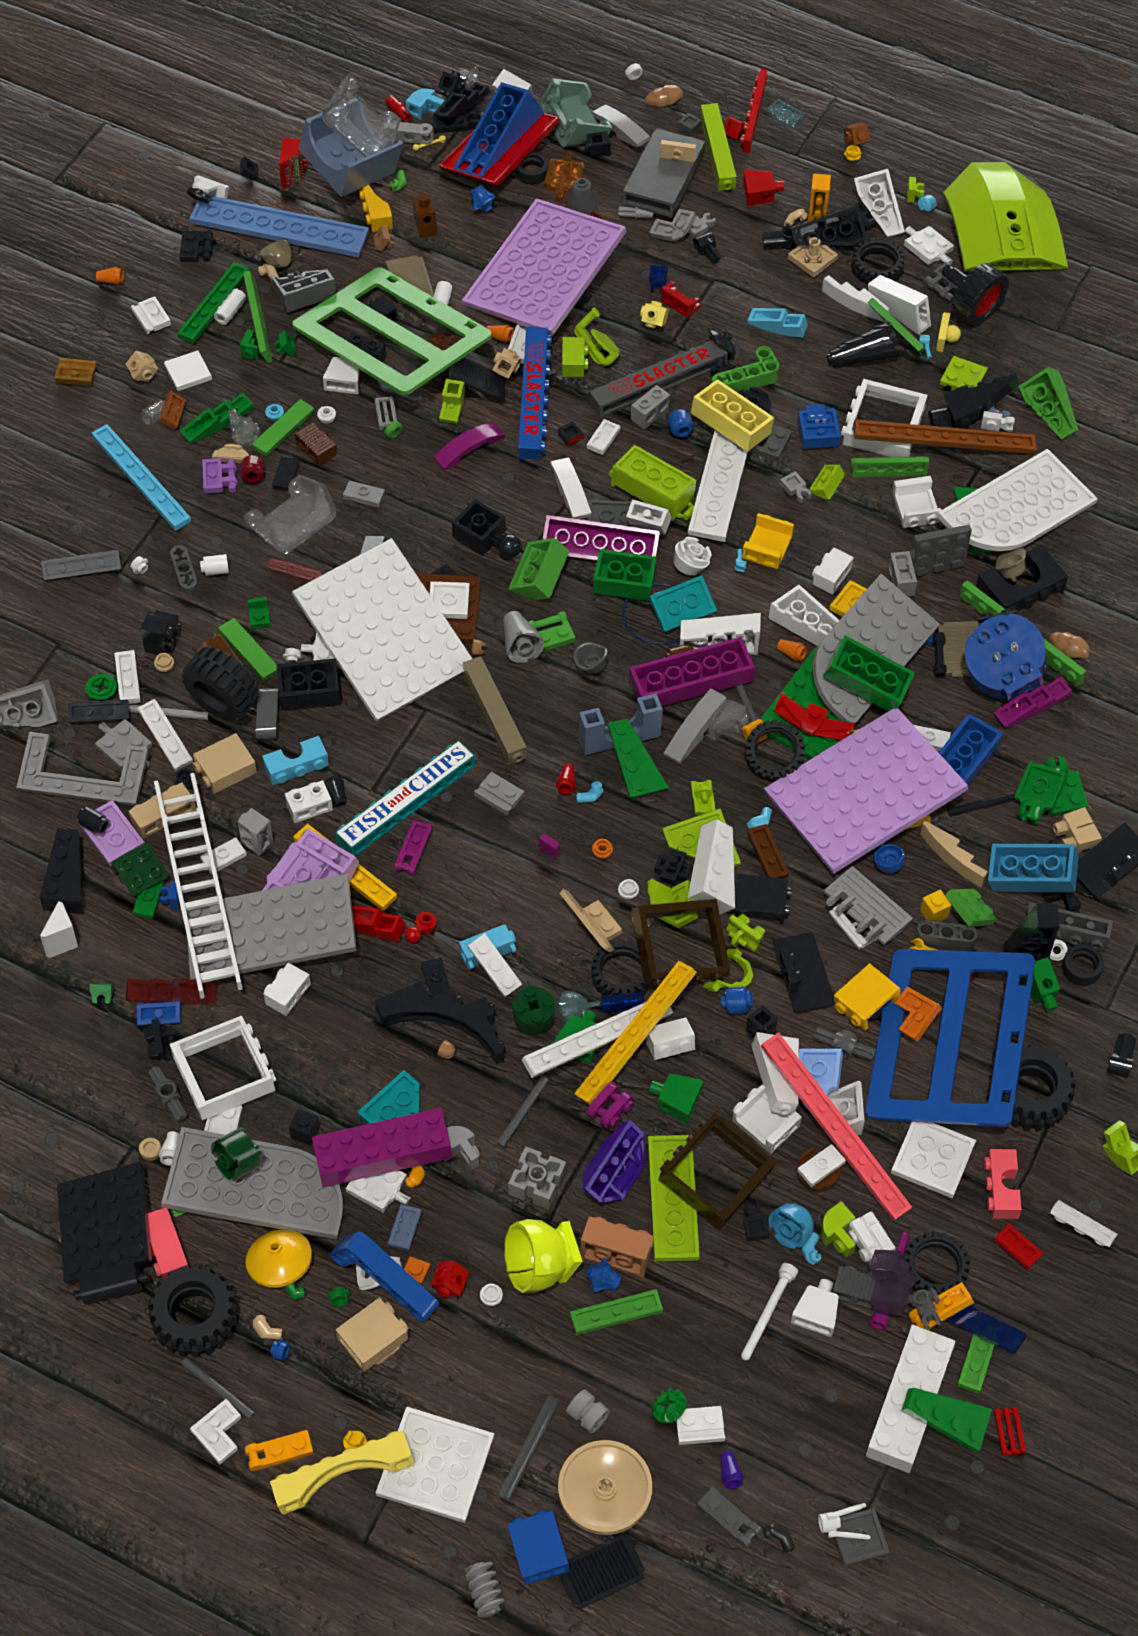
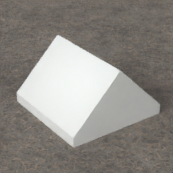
M59 901L40 935L46 957L49 958L78 947L73 926L63 903Z
M856 1081L840 1088L839 1091L831 1092L829 1099L855 1133L861 1135L864 1126L862 1086L860 1081Z

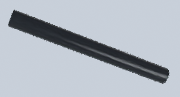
M1016 792L948 808L949 816H954L1015 800Z

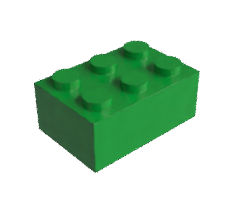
M599 549L593 581V593L650 601L648 597L652 595L657 557Z

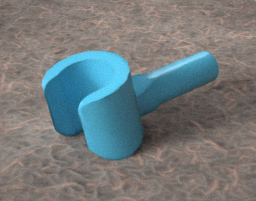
M920 335L919 342L925 346L927 358L931 359L930 336Z
M738 549L735 570L745 572L747 561L742 560V549Z

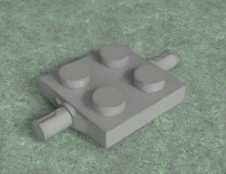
M126 719L114 728H110L105 722H102V725L100 724L98 727L105 735L95 743L96 748L121 770H123L128 745L148 747V749L153 747L152 742Z

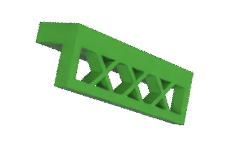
M929 457L851 458L852 477L927 476Z

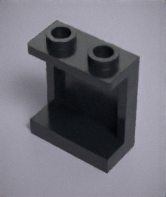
M738 874L734 916L738 917L741 914L780 918L779 924H784V917H789L790 905H786V899L790 900L791 887H787L788 879Z

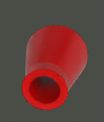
M571 764L563 765L556 781L557 790L562 794H570L576 787L575 768Z

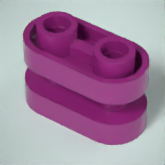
M613 1081L599 1093L586 1111V1114L593 1119L600 1115L602 1117L600 1124L606 1129L616 1127L621 1119L620 1116L624 1112L628 1113L634 1105V1097L627 1091L620 1095L618 1093L620 1086ZM614 1100L615 1102L606 1110L605 1108Z

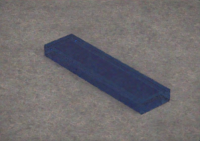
M970 1305L945 1319L1014 1355L1027 1337L1025 1332Z

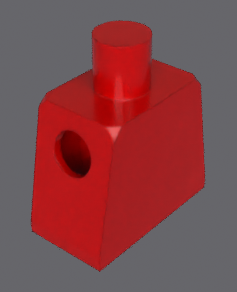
M744 170L743 186L747 206L773 202L775 192L784 191V181H774L771 171Z

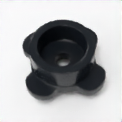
M186 768L178 770L176 772V780L173 782L174 785L182 782L187 789L192 788L193 784L190 774H195V772Z

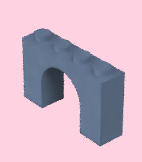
M657 694L637 698L636 713L629 720L641 741L661 736L663 709ZM599 708L579 712V742L584 755L614 748L608 726H605Z

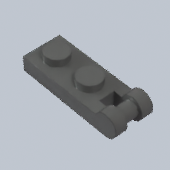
M714 1487L697 1503V1507L746 1549L752 1543L753 1537L758 1536L762 1532L761 1527L756 1522L751 1521ZM742 1526L747 1529L744 1534L739 1531Z

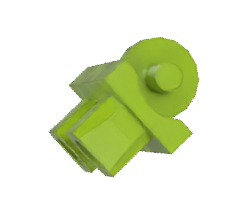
M711 780L704 782L691 781L695 815L700 816L714 811L715 803Z
M744 914L738 917L732 915L728 920L729 924L726 928V931L729 933L728 936L732 938L731 945L737 947L741 944L743 947L747 946L756 952L764 937L765 930L760 926H756L753 929L750 928V920Z

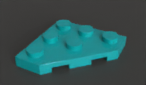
M403 1070L357 1112L358 1116L366 1124L419 1113V1083Z

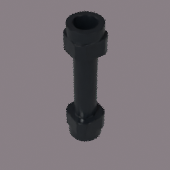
M936 632L933 634L932 639L933 645L936 647V665L933 667V673L936 678H944L947 672V665H944L943 651L946 637L943 632Z

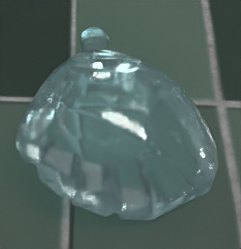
M566 990L563 991L559 998L558 1008L562 1017L568 1021L572 1015L581 1017L589 1008L601 1006V1001L588 1003L581 994Z

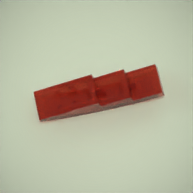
M154 978L150 980L128 979L126 981V1001L214 1004L216 982L202 983L205 998H200L197 980L174 978L173 980Z

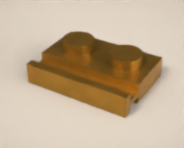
M60 358V363L54 377L55 383L92 386L95 369L97 368L96 361Z

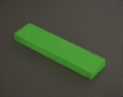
M874 298L868 301L869 306L886 322L890 321L894 330L920 355L925 351L924 346Z
M300 399L252 443V448L267 457L315 412V408Z
M235 618L218 627L219 633L263 681L277 674L275 662Z
M657 1289L570 1311V1317L575 1333L578 1335L663 1313V1307Z

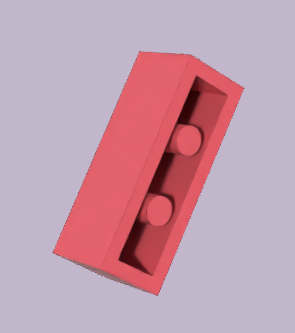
M162 1208L148 1213L152 1257L155 1256L157 1263L153 1264L157 1277L162 1275L166 1279L169 1277L168 1272L172 1270L178 1272L182 1266L187 1265L189 1269L168 1209Z

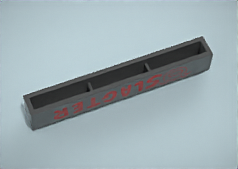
M715 340L708 341L698 347L674 355L669 359L659 361L652 366L628 374L623 378L589 391V404L599 418L631 406L656 385L667 391L710 373L712 363L719 358H725L727 361L728 353Z

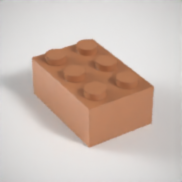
M589 1216L581 1238L580 1255L582 1259L599 1263L602 1258H606L612 1268L644 1278L652 1255L654 1236L644 1230L636 1231L629 1229L621 1223L613 1224L607 1222L602 1217L594 1218Z

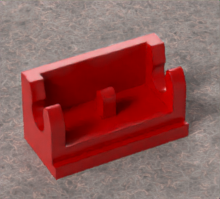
M671 281L666 286H663L661 288V301L686 318H689L701 308V304L698 303L700 299L696 297L691 300L676 290V287H674L675 282Z

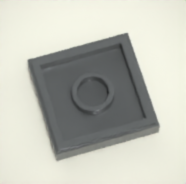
M875 1508L840 1517L841 1528H837V1531L865 1534L871 1537L869 1540L834 1537L844 1567L890 1554Z

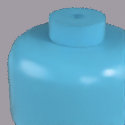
M925 195L917 202L920 210L928 212L937 206L936 199L932 195Z

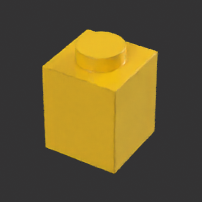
M940 889L923 897L920 911L926 920L941 922L949 917L952 905Z

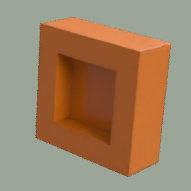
M410 1256L404 1270L423 1286L431 1264Z

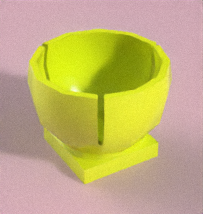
M532 1219L518 1221L509 1227L505 1238L504 1257L507 1273L526 1271L508 1274L514 1288L521 1293L539 1292L553 1286L557 1281L558 1283H565L583 1262L570 1221L561 1222L557 1229L552 1228L542 1220Z

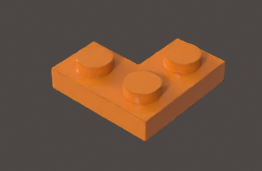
M906 987L895 1002L897 1007L909 1013L900 1026L899 1031L918 1042L942 1007L924 995Z

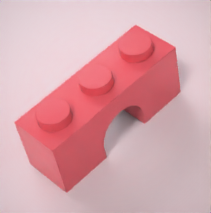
M990 1149L988 1157H984V1170H988L985 1186L986 1190L990 1191V1197L987 1198V1209L991 1211L992 1219H1018L1021 1213L1020 1190L1008 1189L1002 1183L1004 1179H1015L1018 1171L1016 1149Z

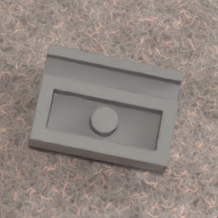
M491 772L480 784V787L474 791V796L508 815L509 811L523 798L524 791Z

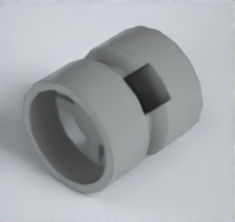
M584 1389L571 1401L566 1413L575 1421L581 1420V1426L592 1434L605 1422L610 1410L601 1402L595 1403V1397Z

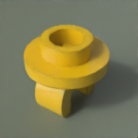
M350 1430L343 1440L345 1450L349 1448L356 1449L364 1446L367 1442L362 1432Z

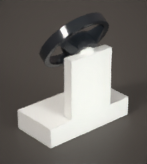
M196 176L192 188H188L186 193L195 200L209 203L210 197L208 195L227 199L229 186Z

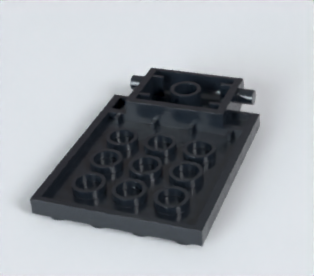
M136 1162L57 1184L63 1277L66 1284L79 1281L80 1290L74 1291L75 1300L82 1299L85 1304H90L141 1290L142 1282L149 1281L148 1272L141 1273L140 1264L152 1261L143 1164Z

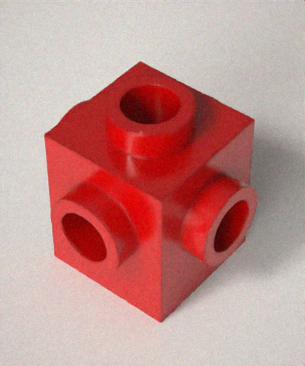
M456 1261L440 1262L430 1286L436 1289L437 1294L444 1298L460 1296L465 1288L470 1272Z

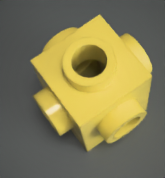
M652 300L651 303H646L645 306H642L640 312L641 321L646 322V326L656 328V325L663 327L666 325L670 309L662 307V303Z

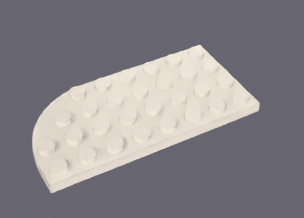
M1046 449L939 511L937 518L948 529L969 524L972 529L969 544L975 547L992 551H1008L1031 543L1096 504L1098 498Z

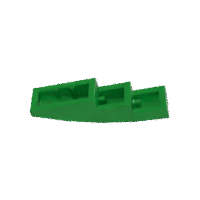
M242 392L231 402L228 403L225 400L212 411L210 408H207L183 427L180 432L192 444L224 429L251 411L255 406Z

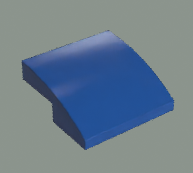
M180 983L137 985L138 1026L152 1025L151 1020L155 1018L159 1019L160 1024L181 1023Z

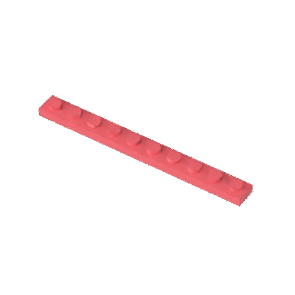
M778 1032L762 1043L760 1047L893 1222L912 1208L910 1203L781 1034Z

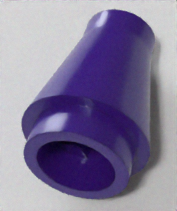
M725 1452L721 1454V1482L727 1489H735L742 1486L744 1475L734 1457V1453Z

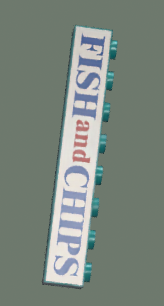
M459 740L453 745H449L444 752L434 756L428 764L418 768L408 779H403L396 788L387 791L381 799L371 803L362 813L356 814L349 823L340 826L337 832H335L337 844L345 851L357 856L475 767V755Z

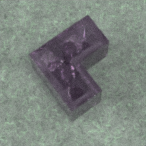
M875 1249L869 1266L876 1280L870 1301L877 1313L903 1315L905 1306L909 1302L911 1287L915 1283V1276L900 1251Z

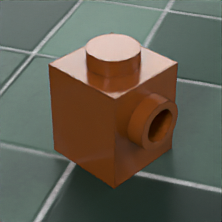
M858 122L843 127L846 144L858 145L870 141L867 123Z

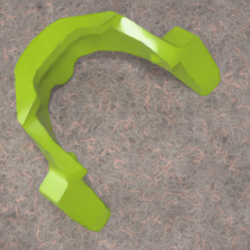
M728 949V958L735 960L744 971L743 980L728 984L717 979L714 982L705 983L703 987L709 991L717 992L720 988L727 989L747 986L753 978L751 965L741 957V951L738 949Z

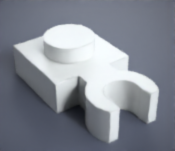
M984 411L981 429L999 432V429L1003 428L1005 431L1011 432L1013 431L1015 418H1002L1000 413Z

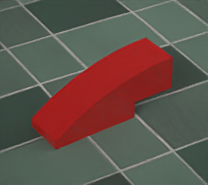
M352 906L354 930L356 932L384 940L400 941L406 926L400 915L384 914L378 908Z

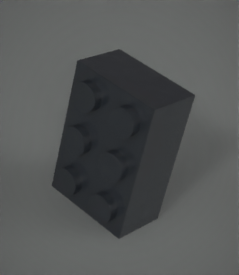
M336 658L276 664L281 710L341 704Z

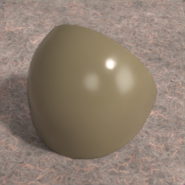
M286 240L271 243L259 253L268 265H272L275 268H284L291 261V249Z

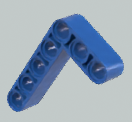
M357 1231L345 1236L330 1253L331 1258L343 1267L355 1263L360 1266L421 1322L425 1323L439 1306V1302L363 1232Z

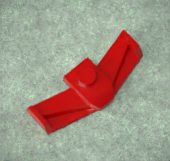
M785 693L781 694L774 710L798 727L803 733L811 736L843 740L851 735L856 724L854 722L848 723L828 719L826 717L829 710L812 703L809 704L806 710L787 697Z

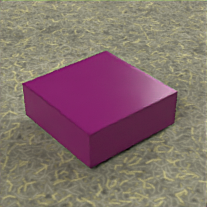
M543 833L539 838V849L556 859L560 855V843Z

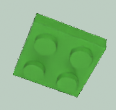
M974 889L949 890L945 895L969 927L993 925L997 920L992 909L983 902L979 892Z

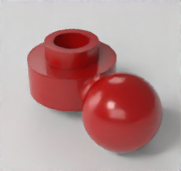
M429 912L420 913L416 917L415 926L409 927L405 931L406 940L410 943H416L421 939V933H432L436 928V917Z

